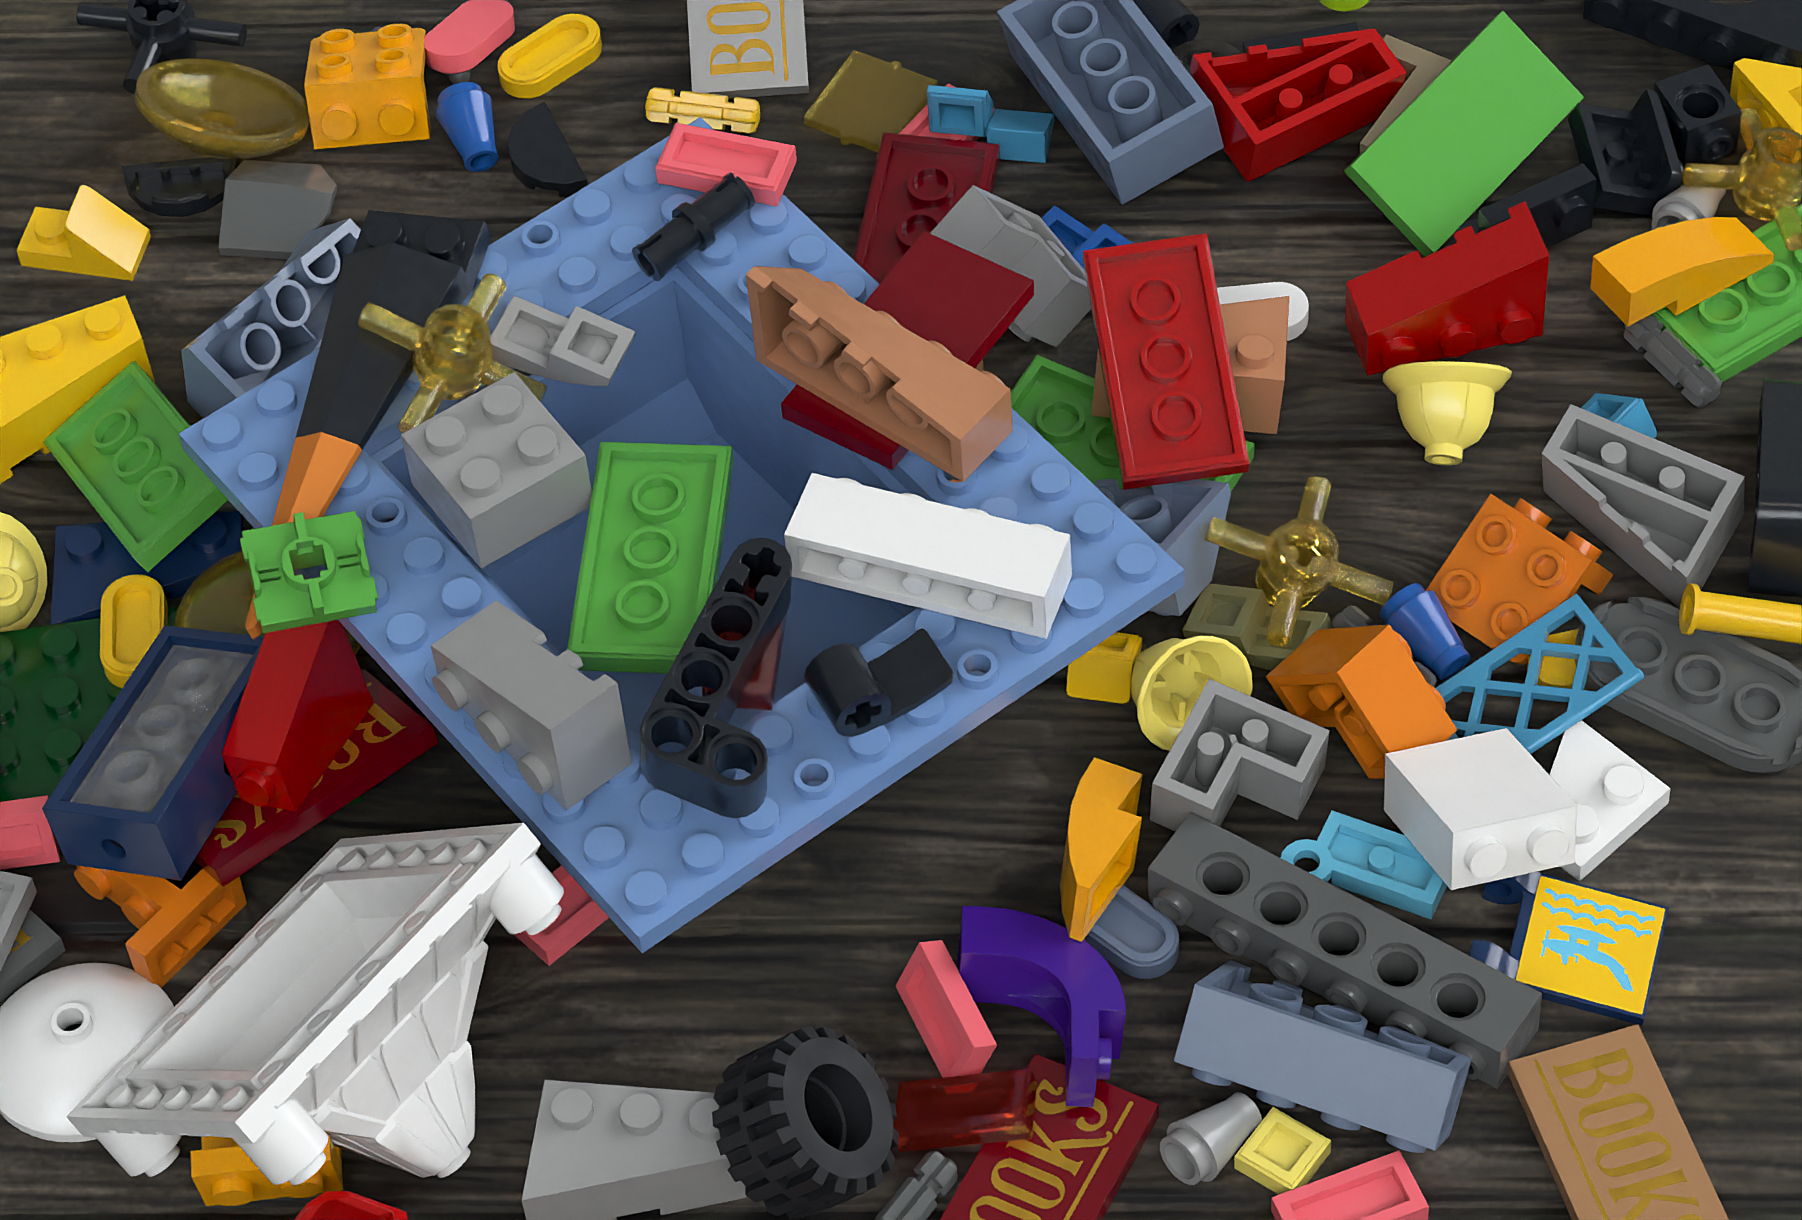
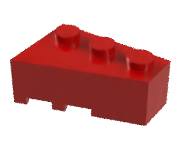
M1373 28L1304 38L1301 45L1267 50L1266 44L1249 46L1246 53L1213 58L1211 52L1194 54L1189 74L1213 104L1224 145L1223 149L1246 182H1249L1376 121L1403 86L1407 72L1376 29Z
M1526 201L1508 209L1511 216L1510 219L1475 234L1472 226L1453 233L1457 243L1424 258H1421L1418 250L1346 282L1345 323L1367 376L1385 372L1389 368L1402 364L1429 362L1446 357H1460L1472 351L1507 343L1516 344L1529 338L1543 335L1549 253Z

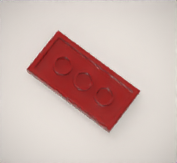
M1207 233L1084 250L1083 265L1123 490L1249 472V457Z

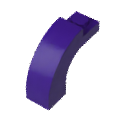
M962 905L957 969L974 1002L1016 1006L1038 1015L1049 1023L1060 1036L1065 1049L1066 1106L1093 1107L1097 1079L1109 1080L1111 1059H1120L1126 1004L1121 984L1115 972L1101 954L1085 940L1080 942L1069 938L1067 929L1052 921L1010 909Z

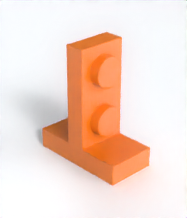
M77 865V869L74 871L76 880L88 894L98 900H102L105 896L121 906L124 915L139 929L125 943L133 969L136 973L146 978L152 984H157L160 988L247 904L240 877L222 887L204 869L198 872L182 889L161 877Z

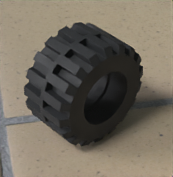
M812 1026L800 1028L737 1058V1062L729 1065L722 1073L724 1082L716 1086L713 1099L719 1105V1109L712 1112L713 1127L717 1128L720 1133L721 1139L716 1141L720 1155H726L731 1165L727 1170L735 1182L741 1180L746 1186L745 1195L754 1203L763 1200L766 1211L779 1216L787 1213L789 1219H801L861 1195L877 1187L884 1180L883 1173L890 1171L895 1161L891 1149L898 1147L899 1132L893 1127V1120L898 1118L895 1104L889 1102L886 1093L890 1089L884 1076L879 1078L873 1069L875 1062L867 1052L860 1054L857 1051L856 1042L846 1035L837 1038L834 1029L823 1026L816 1030Z

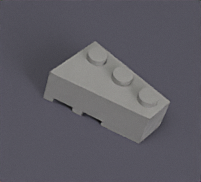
M1572 404L1542 452L1544 492L1678 608H1680L1683 592L1689 583L1697 584L1700 590L1702 589L1744 515L1745 476Z
M495 600L431 645L437 675L432 678L433 685L441 699L450 709L458 711L463 708L474 719L478 733L493 751L499 753L505 750L517 762V767L522 777L533 791L539 795L548 792L567 811L632 764L618 683L606 674L592 681L580 673L577 669L582 667L583 663L578 655L567 649L560 655L555 656L541 645L547 641L544 632Z
M545 1080L522 1195V1205L526 1220H617V1217L659 1208L661 1215L747 1198L745 1195L746 1186L741 1180L738 1182L733 1180L727 1170L731 1165L726 1155H720L716 1143L721 1138L719 1130L713 1127L712 1112L719 1109V1105L713 1099L714 1093Z

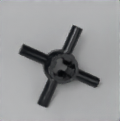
M129 0L128 8L81 2L76 13L78 25L128 32L132 45L138 50L123 81V86L128 92L135 95H141L145 92L153 71L172 73L188 66L196 56L197 46L195 41L243 47L247 38V27L245 24L195 18L192 6L186 0Z

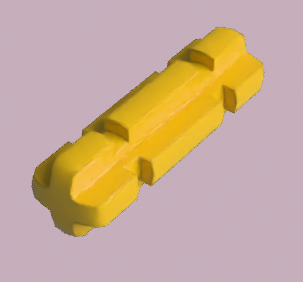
M658 87L650 89L646 99V117L649 121L671 124L672 119H678L677 123L688 125L701 117L714 130L724 131L725 125L731 126L732 132L752 134L756 132L760 121L759 102L755 99L735 97L733 103L728 102V96L683 90L680 92V96L674 95V89Z

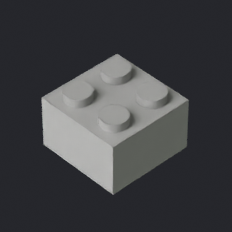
M515 372L401 434L413 487L481 569L590 507L592 489L586 455Z

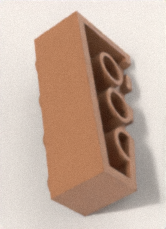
M754 266L746 273L755 353L758 362L962 482L1013 431L1010 388L1006 387L994 374L973 368L954 357L942 344L932 340L926 341L902 327L890 314L884 311H874L850 297L836 283L831 281L824 282L803 269Z

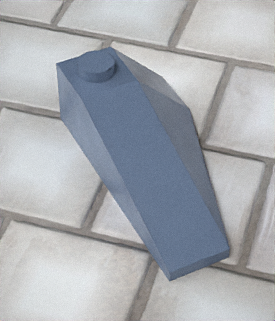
M1117 479L1097 480L1095 486L1184 569L1185 586L1148 610L1163 616H1181L1212 581L1231 496L1229 483L1197 479L1155 485L1150 488L1123 490L1119 489Z

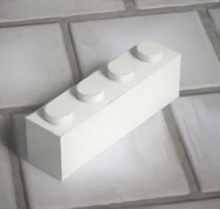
M815 473L811 474L784 534L786 550L790 554L792 561V577L1045 639L1048 637L1072 577L1070 534L1055 531L1042 524H1024L991 516L978 509L957 508L928 501L911 493H894L865 486L852 479H836Z

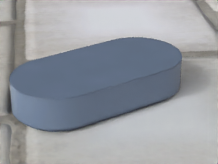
M1124 885L1084 938L1107 961L1127 975L1139 979H1152L1164 975L1173 968L1179 956V933L1174 922ZM1062 913V921L1066 928L1065 920Z

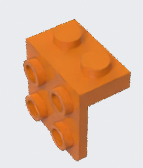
M1490 494L1426 591H1434L1451 622L1490 648L1495 649L1574 596L1581 584L1600 596L1613 574L1596 563L1602 551L1582 537L1570 531L1563 541L1546 530L1552 518L1525 500L1519 498L1512 508L1496 496ZM1519 653L1510 661L1517 665L1526 664L1529 654Z

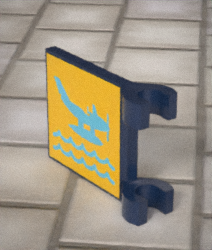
M1537 871L1485 883L1483 899L1503 905L1521 903L1509 954L1491 942L1473 940L1469 956L1541 992L1542 999L1633 1024L1643 1025L1669 907L1545 875Z

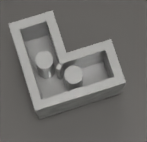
M973 185L930 233L1034 280V296L1008 327L1024 341L1029 342L1034 337L1057 347L1091 310L1084 269L1042 218L1030 211Z
M1209 679L1152 783L1150 821L1177 831L1189 813L1192 812L1220 827L1237 794L1298 820L1325 769L1330 730Z

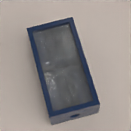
M164 625L42 807L68 864L182 880L237 793L221 754L264 637L258 636L252 639L250 635Z

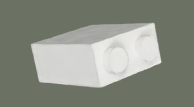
M1507 728L1385 754L1384 811L1450 890L1575 863L1577 805Z

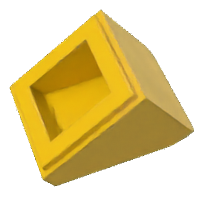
M1116 632L1068 664L1067 694L1074 698L1119 704L1128 703L1132 695L1131 679L1133 667L1141 653L1143 637Z

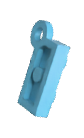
M1331 811L1317 841L1310 839L1297 840L1289 844L1281 854V859L1293 865L1301 858H1312L1319 866L1316 870L1309 872L1310 874L1326 882L1331 878V884L1336 887L1428 919H1432L1447 887L1445 882L1405 835L1335 811Z

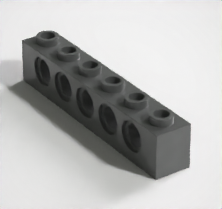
M1192 812L1189 813L1148 867L1149 904L1169 917L1175 925H1187L1210 937L1223 951L1235 956L1244 955L1269 968L1272 974L1279 980L1294 986L1301 985L1326 998L1331 1005L1340 1004L1362 1013L1361 1016L1379 1027L1393 1026L1472 1058L1466 1079H1479L1498 1089L1508 1075L1509 1061L1519 1059L1539 1030L1541 992ZM1228 891L1232 893L1228 895H1218L1214 892ZM1274 921H1286V922H1289L1290 924H1287V925H1275V924H1272L1271 922H1274ZM1344 951L1349 954L1343 956H1335L1329 954V952ZM1392 981H1400L1408 985L1402 987H1395L1388 985L1386 983ZM1460 1012L1467 1016L1454 1018L1446 1015V1013Z

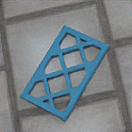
M1575 594L1435 689L1441 694L1445 703L1462 691L1474 693L1468 722L1452 720L1457 731L1448 740L1459 738L1457 735L1467 737L1507 728L1521 745L1532 754L1644 679V674L1639 668L1634 666L1580 596ZM1574 616L1585 627L1581 646L1547 642L1550 632ZM1595 641L1599 644L1601 648L1594 647ZM1519 653L1531 655L1524 684L1490 680L1492 671ZM1544 656L1578 659L1572 689L1537 685ZM1591 661L1614 663L1622 673V675L1598 691L1584 690ZM1487 694L1521 697L1515 727L1480 724ZM1534 699L1568 702L1567 712L1540 730L1527 729Z

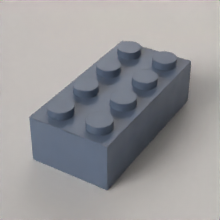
M1016 0L997 11L1010 55L1121 205L1224 147L1212 102L1133 0Z

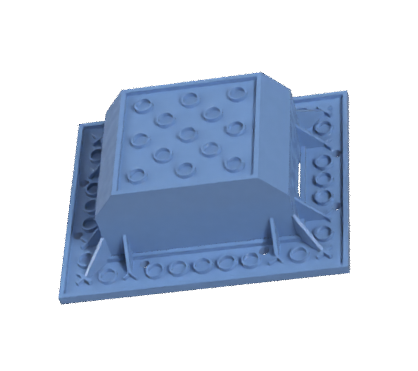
M701 117L688 124L714 130ZM669 136L488 246L472 291L445 325L388 408L324 516L356 511V516L361 518L370 577H374L378 600L376 601L377 613L339 619V622L529 828L641 953L653 947L1185 586L1184 569L1013 409V431L964 482H951L950 480L959 479L910 450L894 470H891L783 419L781 402L795 387L796 383L756 360L746 273L754 266L800 268L824 282L831 281L836 283L850 297L862 304L879 286V283L783 194L778 206L755 202L753 207L745 210L715 234L716 240L713 245L705 251L696 249L668 271L660 281H655L652 276H647L635 261L632 249L672 220V211L681 203L687 202L692 204L706 193L657 183L655 167ZM514 295L568 319L575 306H578L635 331L634 340L609 386L572 384L533 374L522 381L586 455L592 490L600 442L732 446L734 463L718 580L733 552L740 544L750 539L766 538L775 540L786 549L785 531L812 473L836 479L848 478L865 486L899 494L911 493L928 501L962 509H978L991 516L1029 525L1042 524L1055 531L1070 534L1072 577L1047 639L792 577L789 609L728 724L750 732L759 738L767 751L768 770L765 800L756 812L747 817L730 818L716 814L657 789L648 783L642 774L640 763V728L643 718L667 674L579 671L592 681L606 674L618 683L632 764L566 811L548 792L539 795L533 791L522 777L517 767V762L505 750L499 753L493 751L478 733L474 719L463 708L453 711L444 703L432 682V678L437 675L431 645L497 600L544 632L547 641L541 645L555 656L567 650L590 507L481 569L413 487L401 434L470 397V394L512 369L486 358L485 352L490 336ZM319 349L179 433L184 452L255 529L272 526ZM324 565L294 570L297 575L303 574L304 579L320 577L319 571L326 569ZM749 588V598L755 601L756 589ZM919 629H925L953 671L951 685L917 708L864 734L848 737L837 733L805 682L804 674L810 662L822 651L832 646L853 644L859 649L868 663L883 655ZM725 632L718 635V637L728 641L740 640L745 637L736 632ZM701 686L694 687L688 692L692 695L703 697L709 696L716 691ZM668 742L657 748L663 752L676 753L687 747L680 743ZM737 768L728 769L721 773L724 777L732 780L744 779L751 775L745 770Z

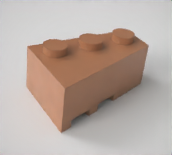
M1290 296L1220 304L1244 431L1277 434L1285 380ZM1098 350L1091 416L1110 418Z

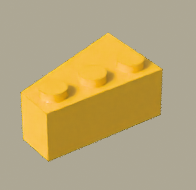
M125 295L0 337V484L13 476L11 471L13 466L40 450L44 455L48 454L50 450L43 443L45 439L131 362L136 361L154 381L142 336Z

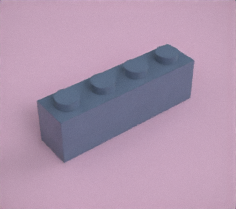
M351 218L308 231L277 274L181 350L187 402L202 418L207 417L320 348L344 255L353 252L361 231Z
M1229 960L1195 983L1174 1062L1192 1067L1191 1074L1195 1078L1219 1086H1229L1232 1081L1257 1090L1256 1097L1277 1107L1294 1108L1297 1103L1321 1111L1320 1118L1324 1122L1341 1129L1359 1130L1361 1125L1387 1134L1386 1141L1389 1144L1409 1152L1424 1153L1427 1148L1436 1150L1450 1136L1472 1058L1393 1026L1381 1027L1379 1034L1366 1029L1368 1020L1361 1016L1362 1013L1340 1004L1317 1005L1315 1008L1303 1004V998L1301 997L1303 989L1282 980H1275L1273 985L1252 983L1248 981L1251 968L1233 960Z

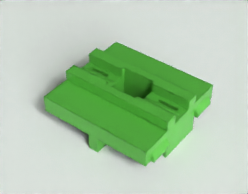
M356 511L307 520L304 518V513L301 512L293 514L294 522L242 531L243 538H240L244 561L248 563L250 579L255 595L253 604L257 622L261 624L262 634L377 613V590L374 577H370V568L363 541L365 539L361 518L356 516ZM324 565L326 569L319 571L320 577L304 579L303 574L294 576L293 570Z

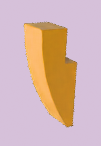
M1710 217L1687 220L1656 228L1632 237L1594 255L1590 289L1629 327L1665 306L1675 316L1769 266L1774 262V254L1736 217Z
M1095 757L1082 776L1071 804L1060 880L1062 913L1069 938L1080 942L1084 940L1133 872L1142 817L1136 815L1143 774Z

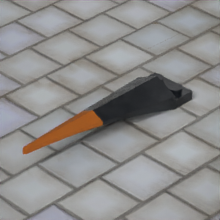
M368 210L353 252L344 255L272 526L294 522L293 514L301 512L304 513L305 520L324 516L388 408L445 325L472 291L492 238L485 221ZM253 594L245 627L251 638L255 639L261 634L262 629L261 624L257 622L253 604L255 595Z

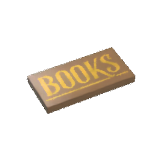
M1638 1024L1509 1061V1078L1572 1220H1729Z

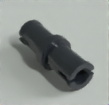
M727 173L720 182L692 204L687 202L681 203L672 211V220L644 242L637 244L632 249L635 261L647 276H652L655 281H660L668 271L696 249L700 251L708 249L715 243V234L745 210L753 207L755 200L751 190L740 177L737 176L735 178L734 173Z

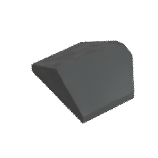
M243 160L225 179L218 247L220 255L288 260L306 233L320 228L329 217L337 192L336 183L322 165Z

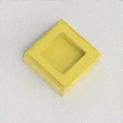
M1272 1107L1234 1156V1168L1279 1195L1304 1186L1310 1181L1331 1153V1140Z

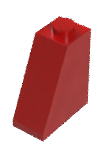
M339 620L265 634L221 754L241 801L259 807L269 806L296 812L374 704L345 629Z

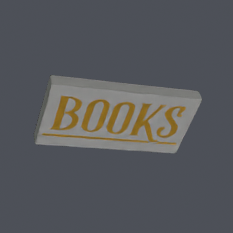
M687 0L692 92L728 96V99L809 93L804 0Z

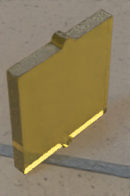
M853 50L805 114L804 124L840 138L841 143L844 145L852 142L879 152L883 132L898 134L928 103V85L938 86V82L932 78L902 68L899 61L888 63Z

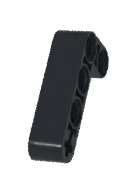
M1763 379L1758 419L1755 512L1747 592L1802 597V382Z
M766 538L750 539L740 544L733 552L645 714L640 728V763L642 774L648 783L666 793L730 818L747 817L756 812L764 803L767 792L768 757L765 746L759 738L750 732L728 724L789 609L792 585L791 556L785 547L775 540ZM749 588L756 589L755 601L749 598ZM725 632H736L745 637L740 640L728 641L718 637V635ZM703 686L711 688L716 692L709 696L700 697L692 695L688 691L694 687ZM676 742L687 748L680 752L667 753L657 747L664 743ZM737 768L745 770L751 775L744 779L732 780L724 777L721 773L728 769Z

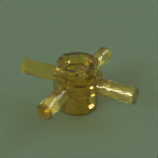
M1745 108L1741 110L1740 134L1747 152L1743 154L1739 164L1688 163L1683 170V183L1687 188L1734 189L1733 198L1740 209L1759 220L1772 221L1775 219L1786 248L1791 251L1802 249V220L1796 205L1802 199V135L1781 127L1764 129L1758 111L1754 108Z
M487 273L483 276L467 306L453 304L436 309L427 318L424 328L370 302L364 308L358 326L413 351L414 370L418 374L421 386L398 424V429L401 433H405L432 418L443 399H462L471 395L481 384L490 386L513 372L519 376L540 402L542 401L547 385L492 360L493 351L487 321L507 288L505 281L497 275ZM452 350L461 352L464 355H455L456 353L452 352Z
M1313 476L1307 479L1297 519H1292L1285 525L1280 526L1269 537L1212 517L1205 534V541L1260 560V565L1256 570L1255 583L1258 589H1263L1268 603L1274 605L1266 634V640L1274 646L1286 647L1291 644L1299 609L1310 603L1313 597L1325 591L1329 585L1385 605L1393 588V581L1338 562L1339 545L1336 537L1326 525L1322 524L1331 490V483L1322 477Z

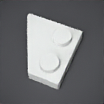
M1582 720L1564 732L1550 776L1577 805L1575 863L1560 867L1580 882L1669 803L1671 788Z

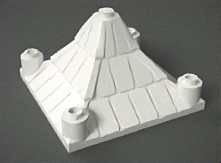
M524 823L340 839L66 1117L83 1137H96L131 1177L144 1172L149 1177H152L165 1170L180 1153V1148L176 1144L182 1135L233 1138L274 1185L283 1184L287 1181H290L292 1185H298L313 1176L326 1160V1155L322 1151L328 1142V1135H330L335 1147L410 1172L421 1178L435 1175L443 1178L452 1174L469 1157L470 1149L467 1146L473 1140L475 1134V1079L472 1050L467 1037L488 951V945L483 940L496 918L510 934L514 935L526 931L528 935H535L553 923L562 910L558 902L564 894V888L535 854L541 843Z

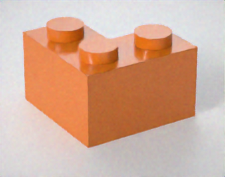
M1390 624L1316 630L1266 676L1290 714L1321 727H1336L1369 779H1385L1386 753L1448 740L1457 731L1456 726L1445 711L1446 704L1437 689L1426 682L1411 658L1412 651L1407 641L1394 631Z

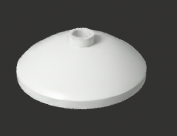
M82 963L65 966L47 972L22 986L0 1007V1114L16 1128L41 1139L56 1142H83L97 1139L96 1137H83L66 1116L174 1008L167 994L157 984H152L134 970L107 963ZM81 1024L79 1028L73 1031H64L72 1025Z

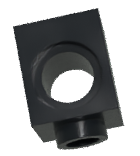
M1709 64L1655 82L1654 91H1658L1664 113L1669 119L1670 133L1678 159L1682 163L1683 171L1705 163H1714L1728 155L1737 153L1742 111Z

